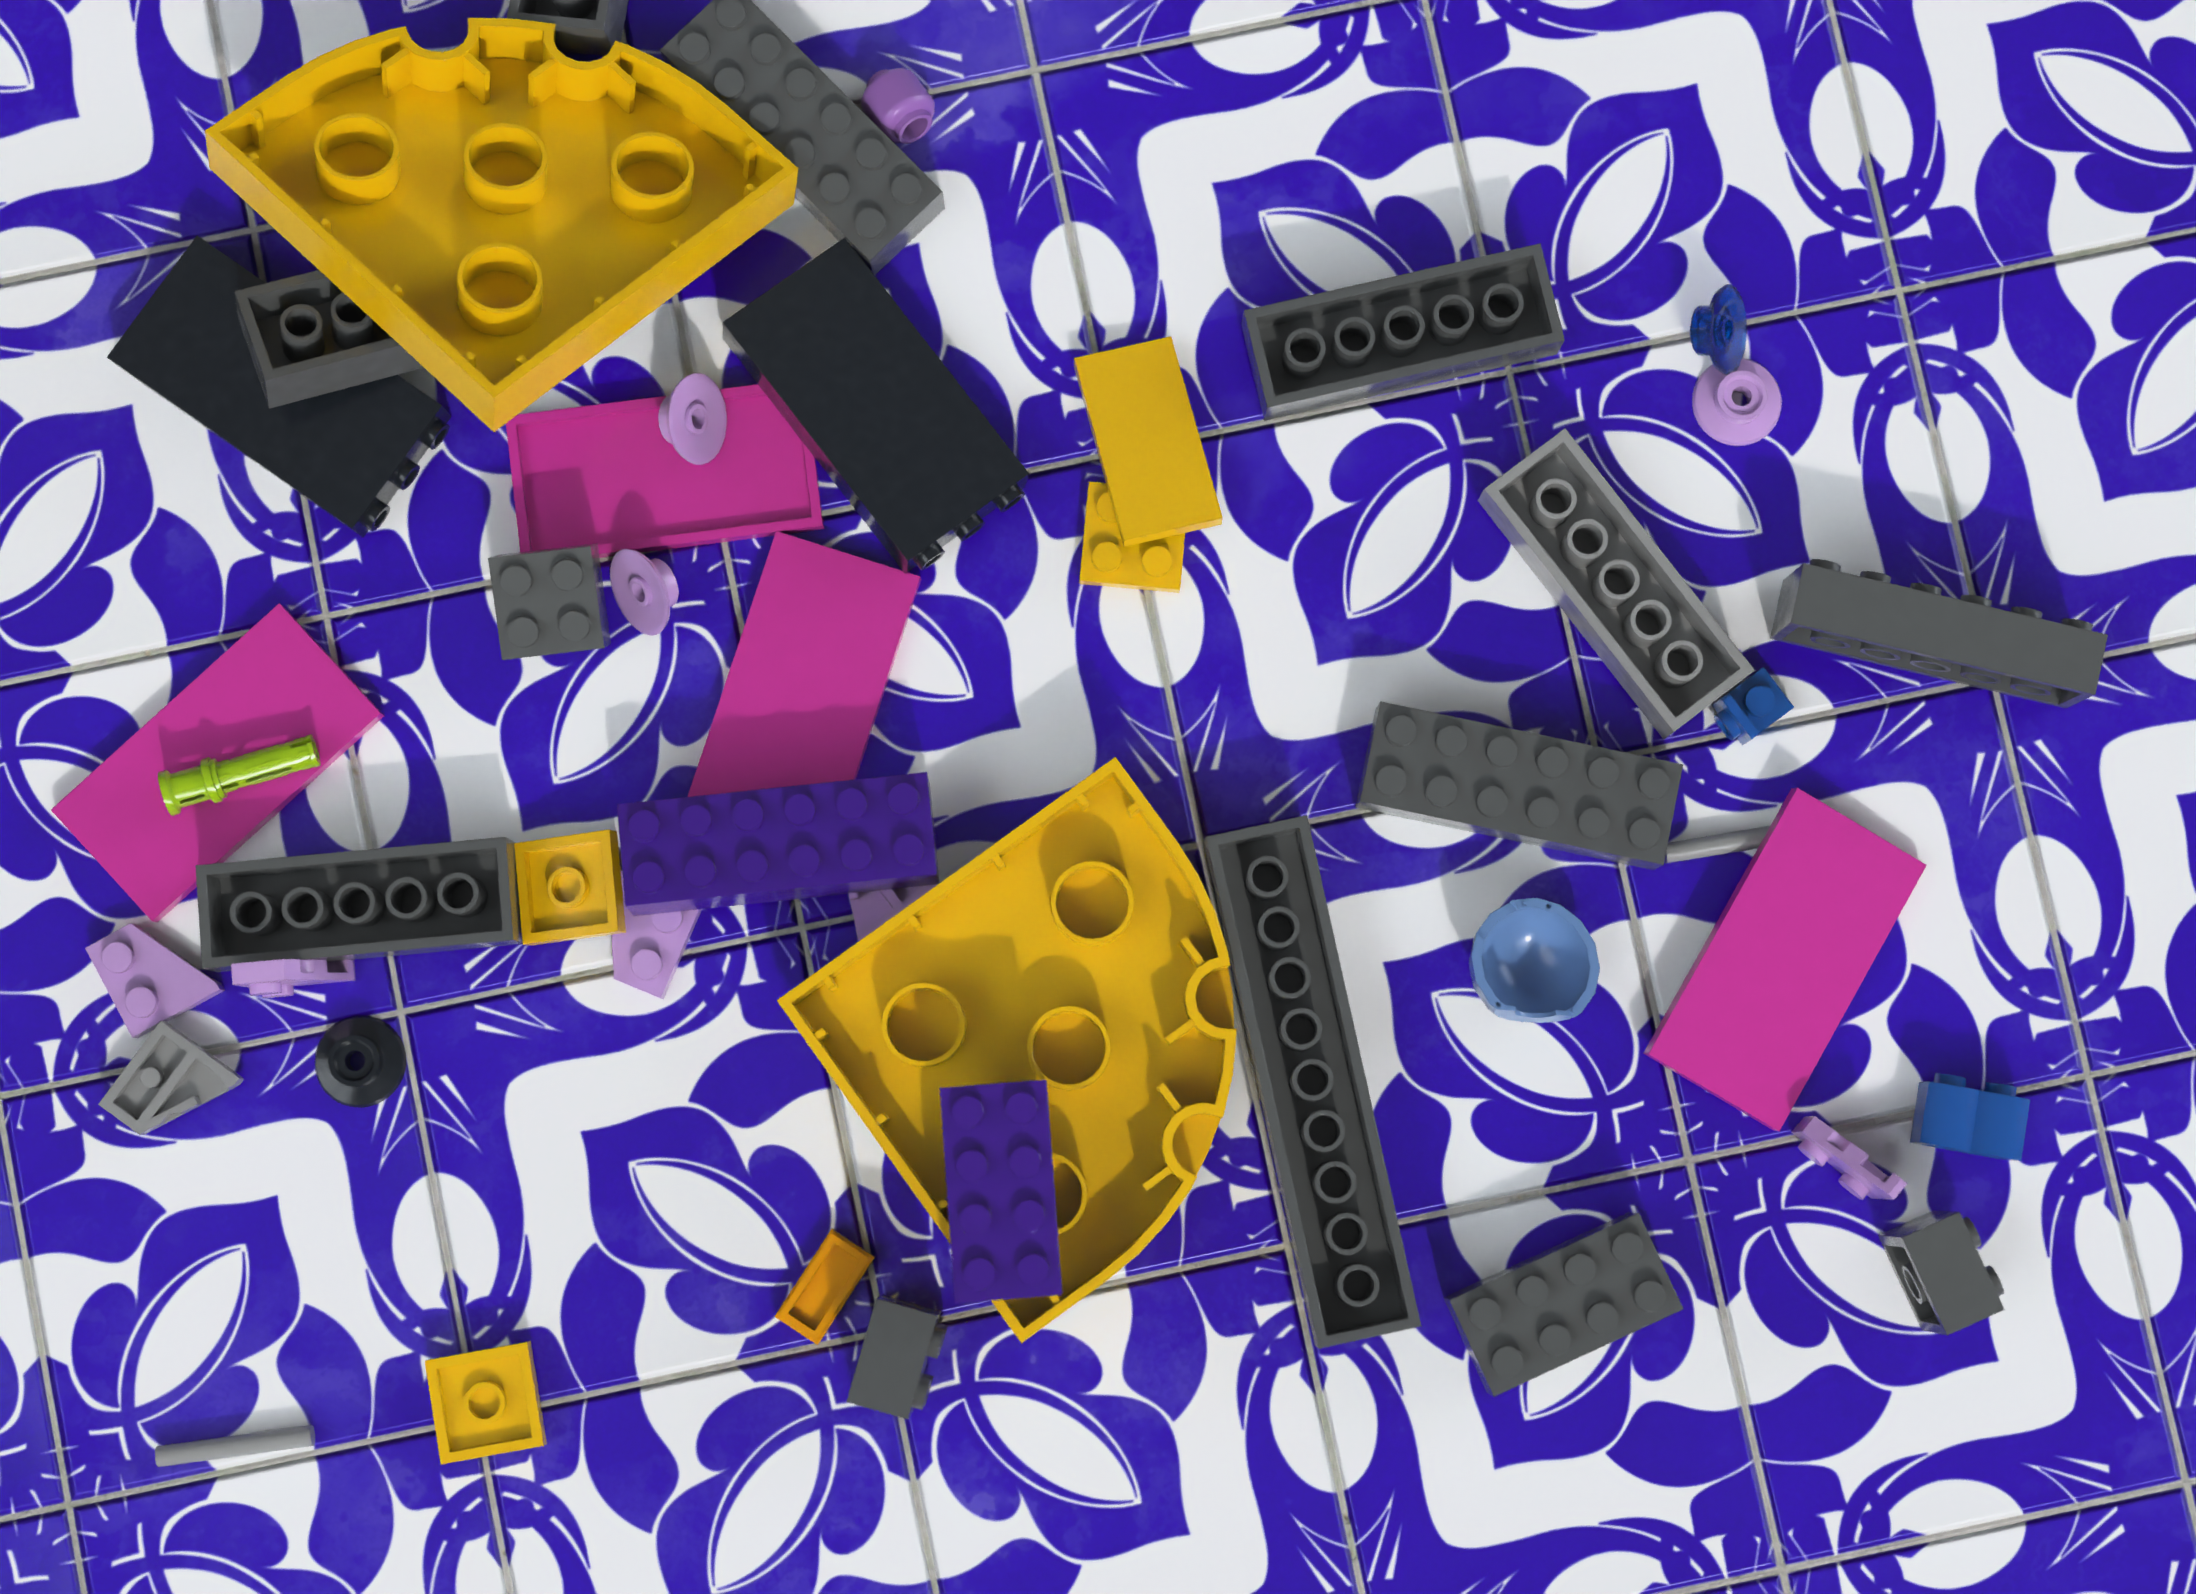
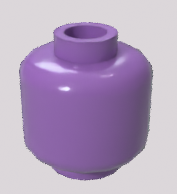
M904 68L884 69L875 73L868 80L867 88L864 90L861 98V109L894 143H913L928 132L932 125L935 102L912 71Z

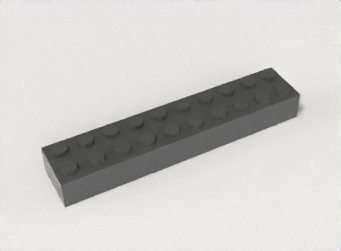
M1305 815L1207 836L1204 845L1314 1345L1320 1349L1420 1327L1421 1322L1308 817Z

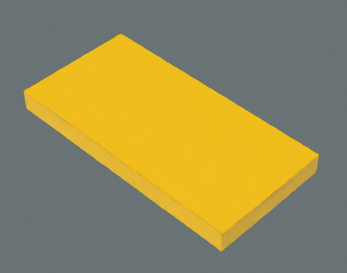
M1172 337L1074 358V369L1123 547L1222 525V513Z

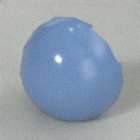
M1540 898L1511 900L1508 904L1490 913L1475 934L1469 958L1473 988L1487 1009L1500 1018L1519 1022H1557L1568 1020L1581 1014L1596 992L1600 972L1596 944L1582 921L1562 905Z

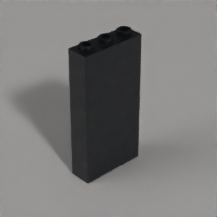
M196 236L108 354L107 358L127 374L363 538L369 529L375 531L385 521L390 511L388 503L398 489H407L415 480L420 470V466L417 463L428 448L433 450L444 440L450 428L447 422L452 416L441 404L399 375L269 409L238 320L235 291L265 284V282L205 240Z
M846 238L834 244L723 321V340L905 574L915 566H918L920 570L928 568L944 555L945 551L942 547L957 536L961 541L970 538L984 526L983 517L997 507L1001 512H1005L1024 497L1025 493L1022 489L1025 488L1029 476L1028 471Z

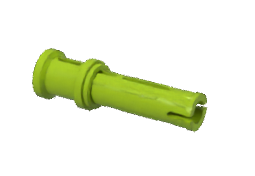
M309 734L287 743L277 744L232 759L217 762L215 758L211 759L208 757L201 759L199 766L170 774L169 771L163 770L158 772V782L167 810L170 815L174 816L180 814L183 807L207 800L219 803L223 801V798H227L228 792L286 776L297 771L319 767L321 762L314 738Z

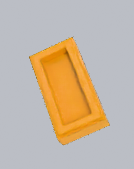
M831 1229L774 1317L818 1345L875 1259V1256L834 1229Z

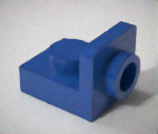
M1764 667L1712 705L1718 713L1714 716V720L1720 730L1732 741L1737 738L1742 746L1794 708Z

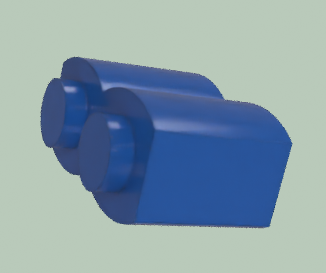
M1935 1073L1934 1082H1919L1910 1143L2008 1161H2021L2030 1099L2016 1097L2017 1087L1985 1082L1984 1091L1966 1088V1078L1940 1073Z

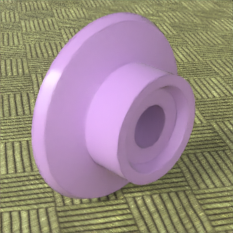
M1728 358L1712 364L1700 375L1693 390L1692 407L1698 424L1707 435L1726 445L1744 446L1763 439L1773 430L1780 417L1782 397L1776 380L1762 365L1749 359ZM1732 393H1742L1747 399V405H1736L1732 400Z
M693 373L683 378L675 386L672 393L663 400L658 415L659 428L664 439L673 445L682 458L692 464L702 465L710 462L720 451L727 429V412L723 395L717 384L710 377L701 373Z
M630 549L618 551L614 555L610 566V581L616 602L625 618L634 628L646 635H657L667 625L670 607L675 605L678 600L679 590L676 578L669 566L660 559L654 558L649 560L642 553Z

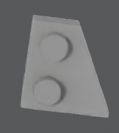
M160 1020L98 1105L139 1135H145L239 1086L244 1078L171 1024Z

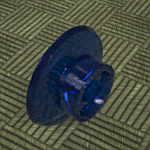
M1726 284L1719 288L1713 295L1710 305L1696 307L1690 325L1691 343L1695 353L1699 356H1710L1714 367L1724 375L1738 370L1741 359L1744 356L1747 338V320L1744 303L1739 291L1731 284Z

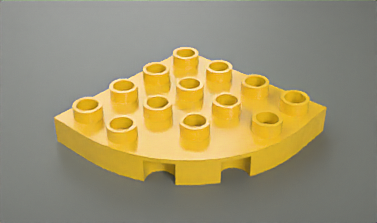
M467 18L468 35L464 42L455 49L444 52L429 51L419 47L411 39L406 26L354 40L318 56L289 73L206 129L205 137L209 168L493 432L794 205L799 169L729 106L697 81L666 62L618 41L614 42L609 53L601 59L590 62L576 61L566 57L557 49L555 45L556 24L513 18Z
M1116 757L777 1000L950 1244L940 1088L1047 1080L1063 1293L1062 1295L991 1300L1021 1343L1110 1279L1134 1259L1168 1223L1191 1190L1197 1178L1196 1175L1209 1152L1220 1119L1224 1116L1233 1076L1237 1029H1234L1233 992L1228 969L1230 967V960L1216 912L1198 873L1179 843Z

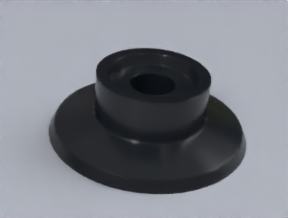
M352 1016L335 1023L322 1036L315 1053V1072L321 1087L333 1100L349 1107H369L384 1101L398 1088L406 1069V1052L401 1038L390 1025L371 1016ZM360 1051L365 1057V1064L360 1070L355 1071L351 1067L350 1059L354 1053Z

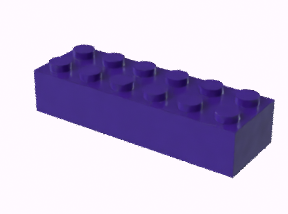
M927 772L617 804L625 907L633 916L936 885L940 883L931 788Z

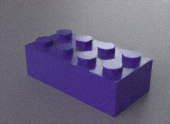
M1047 1080L940 1088L955 1303L1062 1295Z

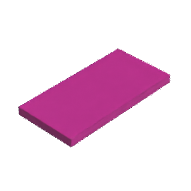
M758 384L720 389L727 412L726 435L718 454L710 462L702 465L692 464L682 458L673 445L662 436L658 415L660 406L667 396L518 414L506 423L520 552L598 543L599 557L603 558L614 556L622 549H630L642 553L775 536L776 531L792 534L823 530L824 522L816 458Z
M776 531L687 797L856 780L915 601L921 577L908 572L905 574L902 570Z
M279 603L56 804L51 811L148 918L158 923L197 887L195 865L224 863L385 715L289 611ZM309 734L314 738L320 756L321 766L297 771L269 781L239 788L238 790L228 792L227 798H223V801L219 803L207 800L183 807L178 815L172 816L167 810L158 782V772L167 770L171 774L199 766L201 759L215 758L219 762L277 744L287 743Z
M1791 788L1643 1054L1768 1128L1780 1131L1927 865L1803 790Z

